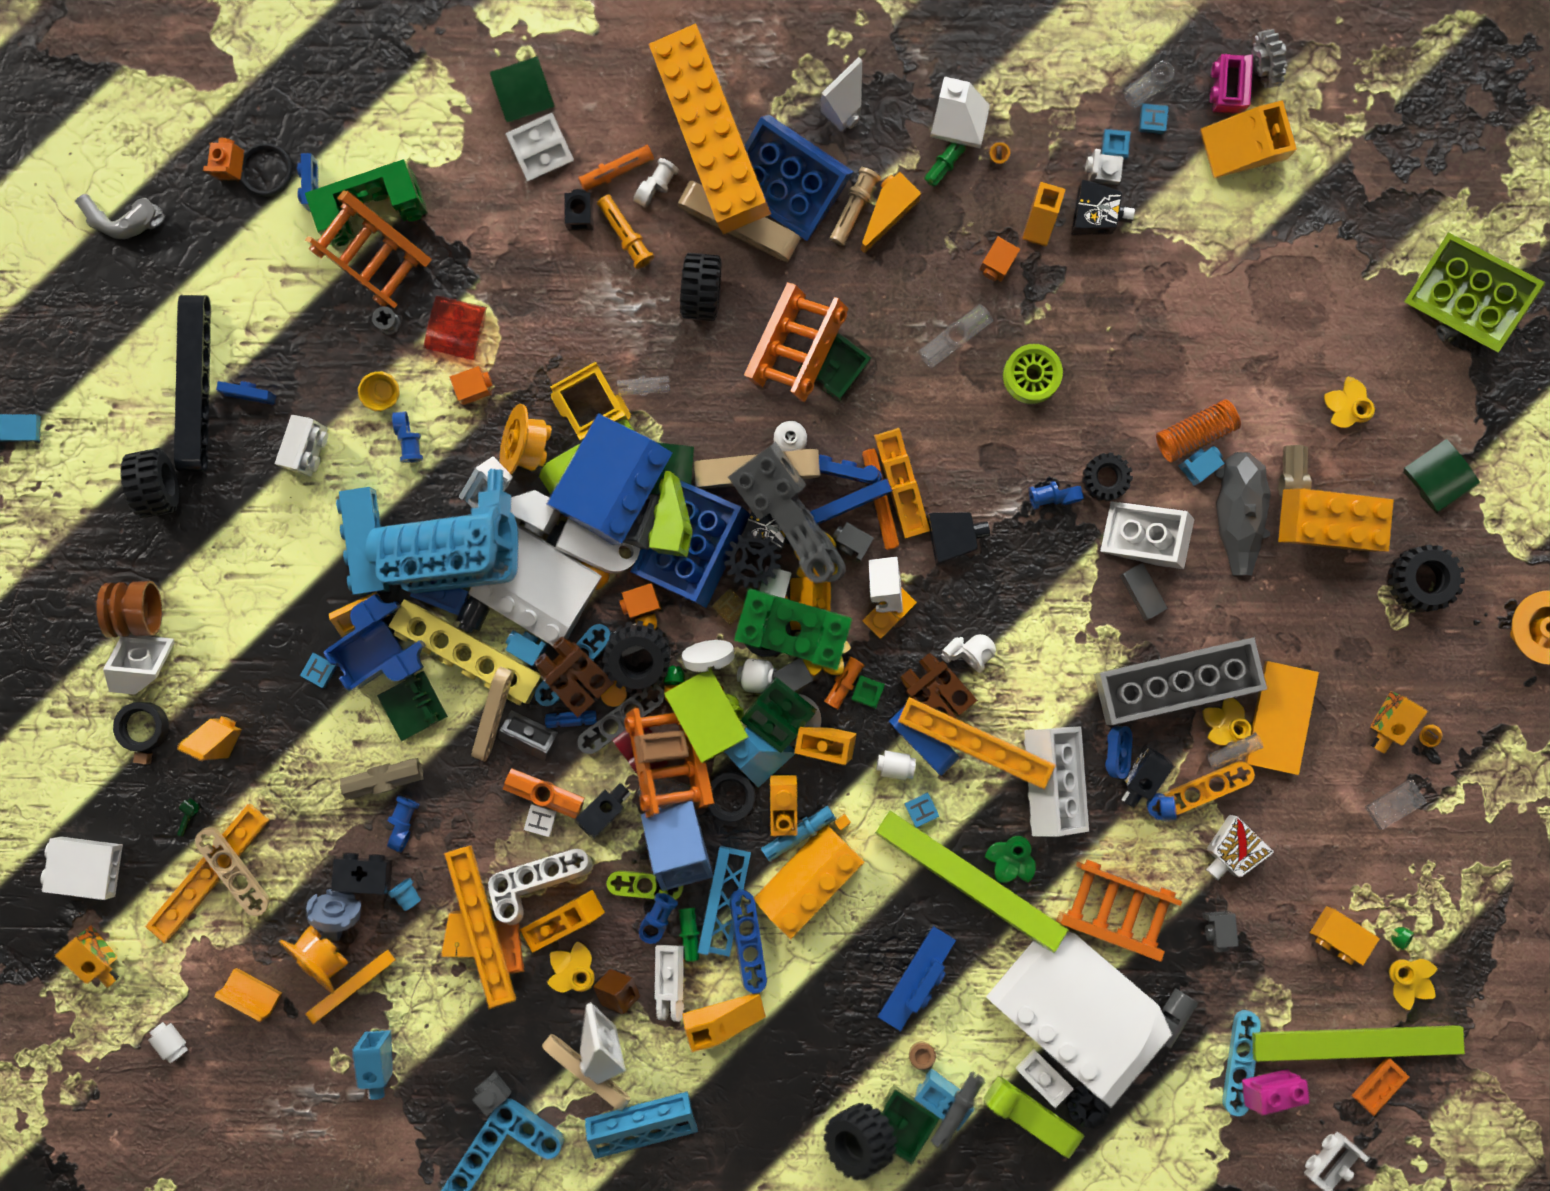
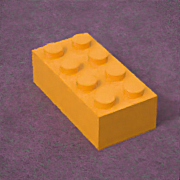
M1301 488L1284 489L1278 542L1368 552H1389L1394 499Z

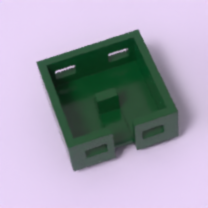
M837 333L814 384L816 381H819L824 385L823 391L840 402L868 366L871 357ZM801 363V365L798 367V372L800 371L803 363Z
M893 1085L882 1102L884 1110L881 1115H886L889 1119L887 1122L890 1126H893L894 1131L892 1133L893 1136H896L897 1143L894 1144L897 1148L896 1155L912 1165L940 1118L917 1102L914 1097Z

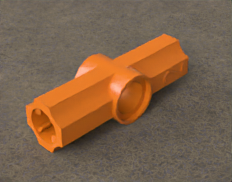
M511 768L507 775L503 790L530 800L538 806H545L574 819L579 815L585 797ZM542 786L550 790V798L547 801H543L538 797V790Z

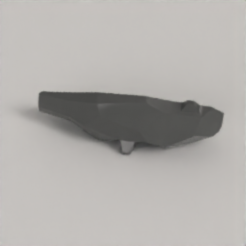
M1235 452L1224 460L1225 464L1222 469L1215 471V476L1222 479L1216 501L1219 535L1227 552L1232 575L1252 576L1262 539L1270 536V531L1265 529L1271 493L1266 477V467L1249 452Z

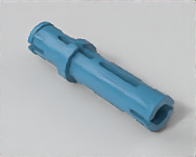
M828 805L809 818L807 816L803 818V822L797 825V836H779L771 843L763 846L761 849L766 858H768V861L771 862L811 835L814 837L818 834L817 831L835 821L836 817Z

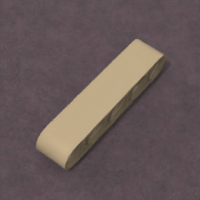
M689 181L677 205L684 211L719 228L703 186L697 182ZM766 217L728 232L785 262L790 260L801 239L795 232Z
M817 449L783 452L802 479L820 477L819 452ZM756 455L695 461L696 487L699 489H712L734 486L728 476Z

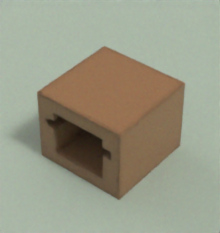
M135 752L133 763L151 764L152 754Z

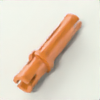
M646 144L644 147L608 164H599L597 169L579 176L578 179L583 190L587 192V190L602 183H611V179L650 160H654L648 144ZM638 157L637 160H634V161H632V162H630V163H628V164H626V165H624V166H622V167L619 168L620 165H622V164H624V163H626V162H628V161H630V160H632V159ZM611 169H614L613 171H611V172H609V173H607V174H605V175H603V176H601V177H599V178H597V179H594L595 177H597V176H599V175H601V174H603V173H605V172H607V171H609V170H611Z

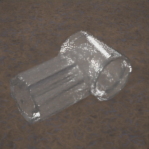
M1160 61L1150 71L1125 87L1122 92L1128 104L1136 109L1157 93L1165 91L1175 75L1173 66L1169 62ZM1163 73L1167 80L1160 81L1156 78L1155 74Z

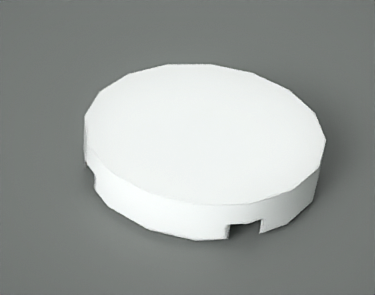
M724 640L699 642L686 648L682 653V661L685 668L695 672L708 671L707 667L712 666L715 669H720L734 659L733 645Z

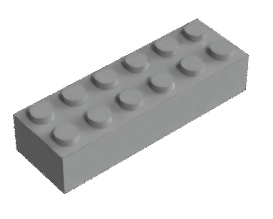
M1255 638L1234 641L1094 674L1106 725H1115L1267 689Z

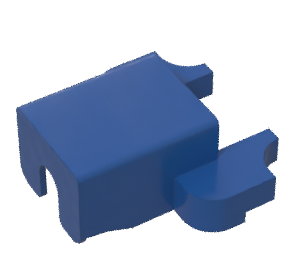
M374 594L365 601L360 602L353 607L350 614L351 622L356 629L324 651L328 662L331 665H338L343 671L344 676L339 677V679L348 691L360 689L383 673L388 679L399 681L407 679L424 668L420 661V653L426 646L424 642L419 640L403 650L384 620L385 617L401 608L398 602L385 603L378 594Z

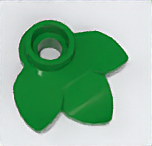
M1013 836L1007 842H996L989 847L985 854L986 859L996 862L995 877L998 883L1010 882L1017 876L1025 882H1030L1035 874L1036 863L1030 855L1031 844L1025 837ZM1019 846L1023 848V851L1015 853L1013 849Z

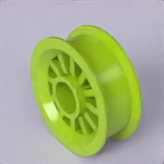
M1028 344L1018 348L1006 362L1003 371L1004 385L1009 394L1016 400L1026 404H1037L1050 398L1060 386L1063 377L1062 364L1057 354L1050 348L1040 344ZM1035 357L1040 358L1038 362H1035ZM1044 360L1047 364L1042 366L1041 363ZM1027 369H1035L1039 374V378L1036 380L1030 379L1027 376ZM1024 383L1025 385L1021 388L1019 384Z

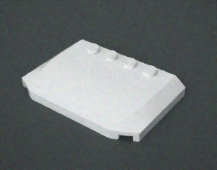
M1071 932L1066 933L1054 953L1033 940L986 996L998 1009L1110 1107L1115 1104L1172 1035L1160 1007L1080 937Z

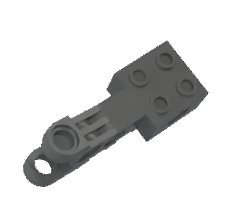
M776 442L728 476L758 520L769 513L791 543L800 559L801 568L811 581L836 582L844 576L846 572L844 561L824 530L822 531L811 512L805 508L798 498L797 493L802 491L806 483ZM833 562H835L838 567V571L834 576ZM813 567L816 569L820 577L814 574Z

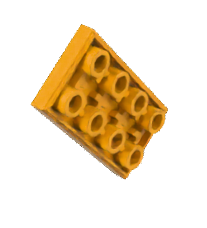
M1265 661L1263 674L1267 689L1258 693L1245 762L1253 766L1299 775L1319 672Z

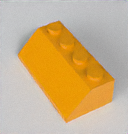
M828 825L817 831L818 834L814 837L812 836L754 897L756 904L790 939L798 933L864 863V860Z

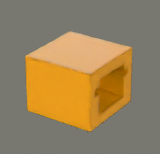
M845 813L834 821L840 830L851 823Z

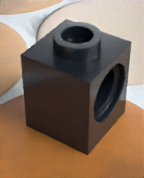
M574 189L571 193H564L565 225L567 230H593V199L591 193L583 189ZM575 206H585V210L582 213L576 214L573 212Z

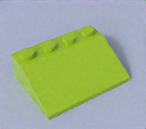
M1448 232L1404 302L1499 353L1545 286V282Z

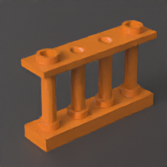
M343 190L337 198L343 203L341 205L342 210L318 241L309 236L305 239L311 245L308 249L321 259L323 256H326L374 294L372 299L382 307L388 305L395 308L398 304L389 297L413 266L416 267L419 264L420 266L427 267L432 259L350 192ZM356 214L364 220L362 223L363 227L338 258L326 248L350 216L354 217ZM378 231L385 237L383 240L384 244L363 272L358 274L348 264L368 237ZM399 248L405 253L403 257L405 260L380 291L369 280L391 251H396Z
M787 282L744 376L760 387L764 386L767 379L791 386L790 392L800 401L805 402L814 388V382L840 326L846 320L848 308L836 297H834L830 307L806 300V295L797 285ZM803 309L825 316L820 329L816 330L795 323L794 321L799 310ZM790 332L814 340L808 354L783 346ZM779 355L803 363L797 377L772 369Z
M634 708L626 714L624 725L626 732L630 733L641 789L640 807L642 811H645L646 818L658 814V806L693 801L695 809H701L714 804L706 762L701 763L686 733L685 738L689 757L685 758L686 761L683 765L651 769L650 763L639 764L634 737L644 735L643 728L676 723L677 726L679 725L680 731L684 729L675 713L640 718L639 708ZM681 775L689 777L690 790L656 796L653 780Z
M1086 859L1084 864L1077 861L1076 867L1085 870L1072 909H1068L1067 913L1060 911L1056 921L1064 926L1162 961L1165 951L1158 948L1159 943L1156 941L1170 902L1179 906L1182 904L1181 900L1175 898L1176 892L1161 887L1160 891H1156L1100 870L1101 864ZM1096 874L1110 879L1097 918H1093L1091 923L1083 920L1084 915L1081 913ZM1123 884L1134 888L1135 891L1122 927L1118 928L1117 932L1107 929L1109 924L1106 922L1119 886ZM1147 893L1160 898L1146 938L1143 937L1142 941L1132 938L1134 934L1132 929L1144 895Z

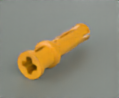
M606 195L599 199L597 205L621 239V247L623 251H627L631 256L635 269L648 265L655 256L643 244L642 236L634 233L624 215L612 200L611 195Z

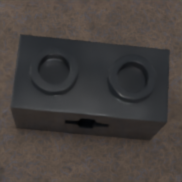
M343 853L342 857L335 858L333 862L331 891L386 894L391 888L393 860H385V855L369 854V858H359V853ZM362 868L364 872H367V876L363 877L362 874H358V870Z

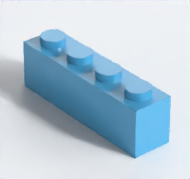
M371 487L339 491L340 499L336 500L338 513L342 514L343 524L340 525V534L346 542L347 550L343 551L345 564L349 565L350 575L347 576L349 591H352L353 595L356 596L370 595L374 592H390L389 584L377 578L376 565L368 563L366 558L367 537L372 529L381 527L376 490Z

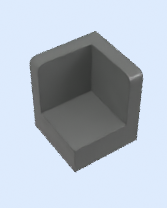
M801 658L774 673L775 677L793 691L813 681Z

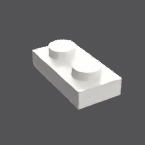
M1035 1049L1016 1067L1017 1071L1055 1108L1074 1089Z

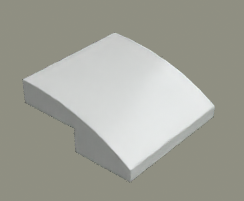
M553 113L506 133L527 181L574 161Z

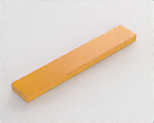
M911 697L908 698L898 722L1044 790L1056 766L1054 763Z
M247 804L222 835L238 857H240L270 820L252 804ZM213 845L212 847L214 848V850L210 854L214 856V854L218 850L223 849V847L220 845L216 849ZM221 854L217 858V863L222 868H228L232 864V859L226 854ZM204 857L145 926L164 944L170 941L221 880Z
M472 845L444 853L488 1007L490 1009L516 1000V996Z

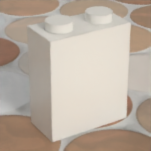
M67 837L51 838L45 848L47 860L46 867L41 874L42 892L103 900L115 897L123 844Z

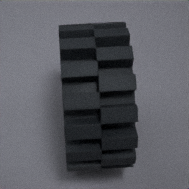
M1110 452L1108 454L1102 453L1086 465L1083 471L1082 483L1085 482L1086 486L1084 488L1090 492L1089 495L1092 498L1095 496L1097 500H1105V502L1115 500L1125 494L1130 488V482L1133 479V476H1130L1132 469L1131 467L1128 468V461H1123L1121 459L1122 456L1119 454L1115 456L1113 455L1114 453ZM1108 467L1115 471L1117 481L1113 486L1105 487L1098 481L1100 469Z

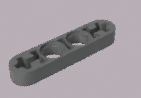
M654 684V689L652 690H659L660 694L657 696L659 701L651 700L645 704L649 707L647 711L636 700L640 695L642 700L649 696L647 688H643V693H636L579 736V749L586 754L598 752L626 730L624 720L627 705L636 704L640 709V718L645 717L664 702V689ZM609 719H613L618 723V731L614 734H608L604 730V724ZM598 727L600 733L607 740L603 742L602 738H599L594 742L596 746L594 749L591 747L585 748L583 745L586 742L585 736L588 735L591 738L598 733L594 729Z

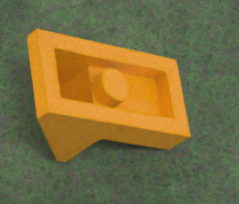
M902 587L903 612H878L875 607L862 620L879 639L917 603ZM881 601L878 605H885L887 602Z

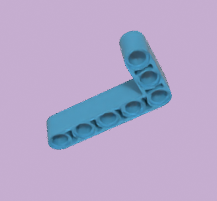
M506 1099L494 1109L441 1191H470L507 1134L545 1159H552L559 1154L564 1143L563 1134L517 1101ZM500 1109H509L512 1112V1118H503L500 1114ZM522 1124H531L535 1132L532 1134L525 1133ZM485 1132H494L497 1135V1141H489L486 1138ZM544 1139H554L557 1147L554 1149L547 1148ZM471 1154L480 1155L482 1163L475 1164L471 1160ZM456 1177L465 1178L467 1186H459L456 1182Z

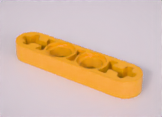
M1239 761L1162 794L1166 797L1174 796V801L1177 800L1174 794H1180V799L1185 806L1180 808V803H1175L1177 816L1249 785L1254 780L1255 773L1249 764ZM1239 767L1243 770H1248L1249 773L1245 774V780L1242 781L1239 777L1232 779L1233 786H1230L1229 780L1224 775L1226 772L1229 773L1230 777L1238 773L1237 768ZM1214 777H1220L1224 780L1223 789L1217 792L1211 790L1209 786L1211 779ZM1192 787L1198 789L1200 793L1198 800L1195 802H1189L1185 799L1186 790ZM1158 800V801H1157V805H1155V806H1156V810H1157L1158 812H1161V811H1160V802H1159V800Z
M386 950L337 988L333 994L328 995L310 1009L305 1015L312 1024H315L396 961V959L389 950Z

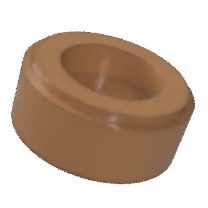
M920 1041L911 1046L909 1059L915 1068L926 1070L935 1063L936 1053L929 1043Z

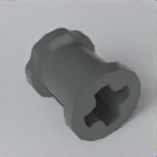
M379 307L372 315L374 325L382 333L393 335L398 332L401 320L389 307ZM389 317L388 324L384 325L383 323L386 322L385 318Z

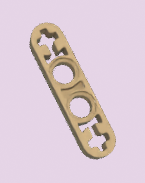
M501 666L493 677L471 754L472 757L484 762L492 750L513 678V671Z
M206 827L202 829L195 838L197 849L247 914L251 916L263 914L269 905L267 893L216 828ZM203 834H205L208 837L213 835L215 839L212 841V844L215 846L216 849L220 845L223 847V849L218 850L214 854V856H212L210 853L214 850V848L209 843L206 845L203 844L202 841L205 839ZM221 854L230 856L232 859L231 866L228 868L220 867L217 863L218 856ZM238 875L246 877L248 881L247 887L244 889L236 888L233 884L234 877ZM251 887L255 889L251 893L253 898L255 900L260 898L263 901L260 904V909L257 906L253 908L250 906L253 900L249 896V894L246 896V898L242 896L243 894L247 893L251 889Z
M550 1034L542 1044L543 1049L614 1108L622 1111L630 1102L631 1098L610 1079L597 1085L589 1077H585L580 1068V1063L582 1062L581 1055L557 1036Z

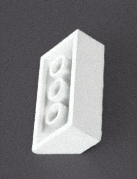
M1081 726L1024 730L1026 751L1056 764L1045 790L1028 782L1032 836H1064L1088 832L1089 822Z

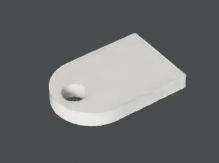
M569 518L555 546V549L607 573L625 571L635 563L640 552L639 547L624 542L612 545ZM620 546H627L630 549L631 557L629 559H624L620 556Z

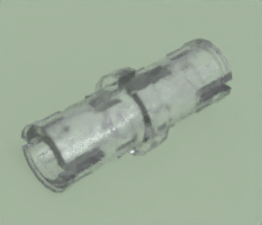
M669 375L652 378L640 376V379L617 380L618 396L633 394L647 396V393L670 392V386L666 384L670 383Z
M1255 732L1237 742H1228V746L1207 754V757L1213 769L1216 770L1234 760L1237 762L1241 761L1243 756L1264 747L1259 735Z

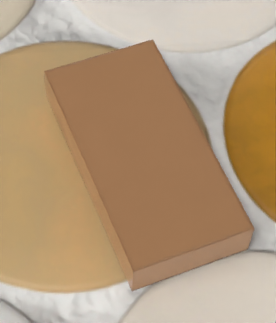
M684 730L634 737L639 764L689 757Z

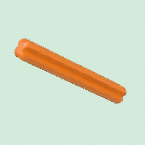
M868 449L863 451L865 467L873 465L881 472L876 450ZM885 495L874 500L885 549L891 550L897 548L899 542L888 497Z

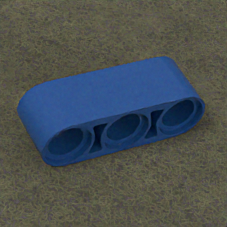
M903 706L888 722L942 776L960 757L949 745L898 722L905 707Z

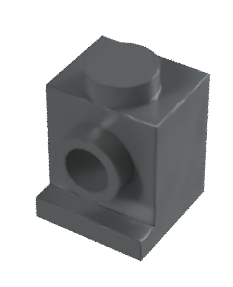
M846 523L844 528L838 526L832 537L840 545L838 548L840 551L849 556H852L853 553L858 555L856 558L858 562H861L874 537L849 523Z
M1230 911L1202 913L1203 919L1208 920L1209 924L1205 926L1206 939L1213 945L1215 952L1230 951V947L1238 946L1236 916Z
M494 1072L474 1089L477 1095L473 1101L487 1116L503 1103L512 1091L500 1076Z

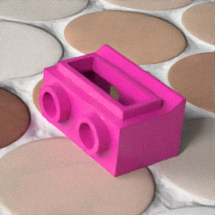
M1221 54L1218 60L1213 62L1211 77L1215 78V83L1210 92L1213 112L1240 114L1245 112L1250 106L1253 55ZM1228 67L1239 69L1237 98L1226 97Z
M1289 1069L1242 1080L1245 1106L1262 1115L1310 1103L1307 1081L1291 1073Z

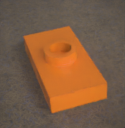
M495 921L494 924L509 974L524 972L519 923L508 925L501 921Z
M1386 1057L1351 1096L1371 1115L1375 1116L1410 1077L1389 1057Z

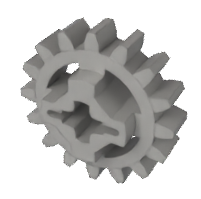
M1274 29L1258 32V35L1255 36L1256 43H1253L1252 49L1253 70L1258 77H1261V84H1264L1265 88L1281 86V83L1285 81L1283 75H1286L1288 67L1286 47L1282 44V40L1279 41V34L1275 33Z

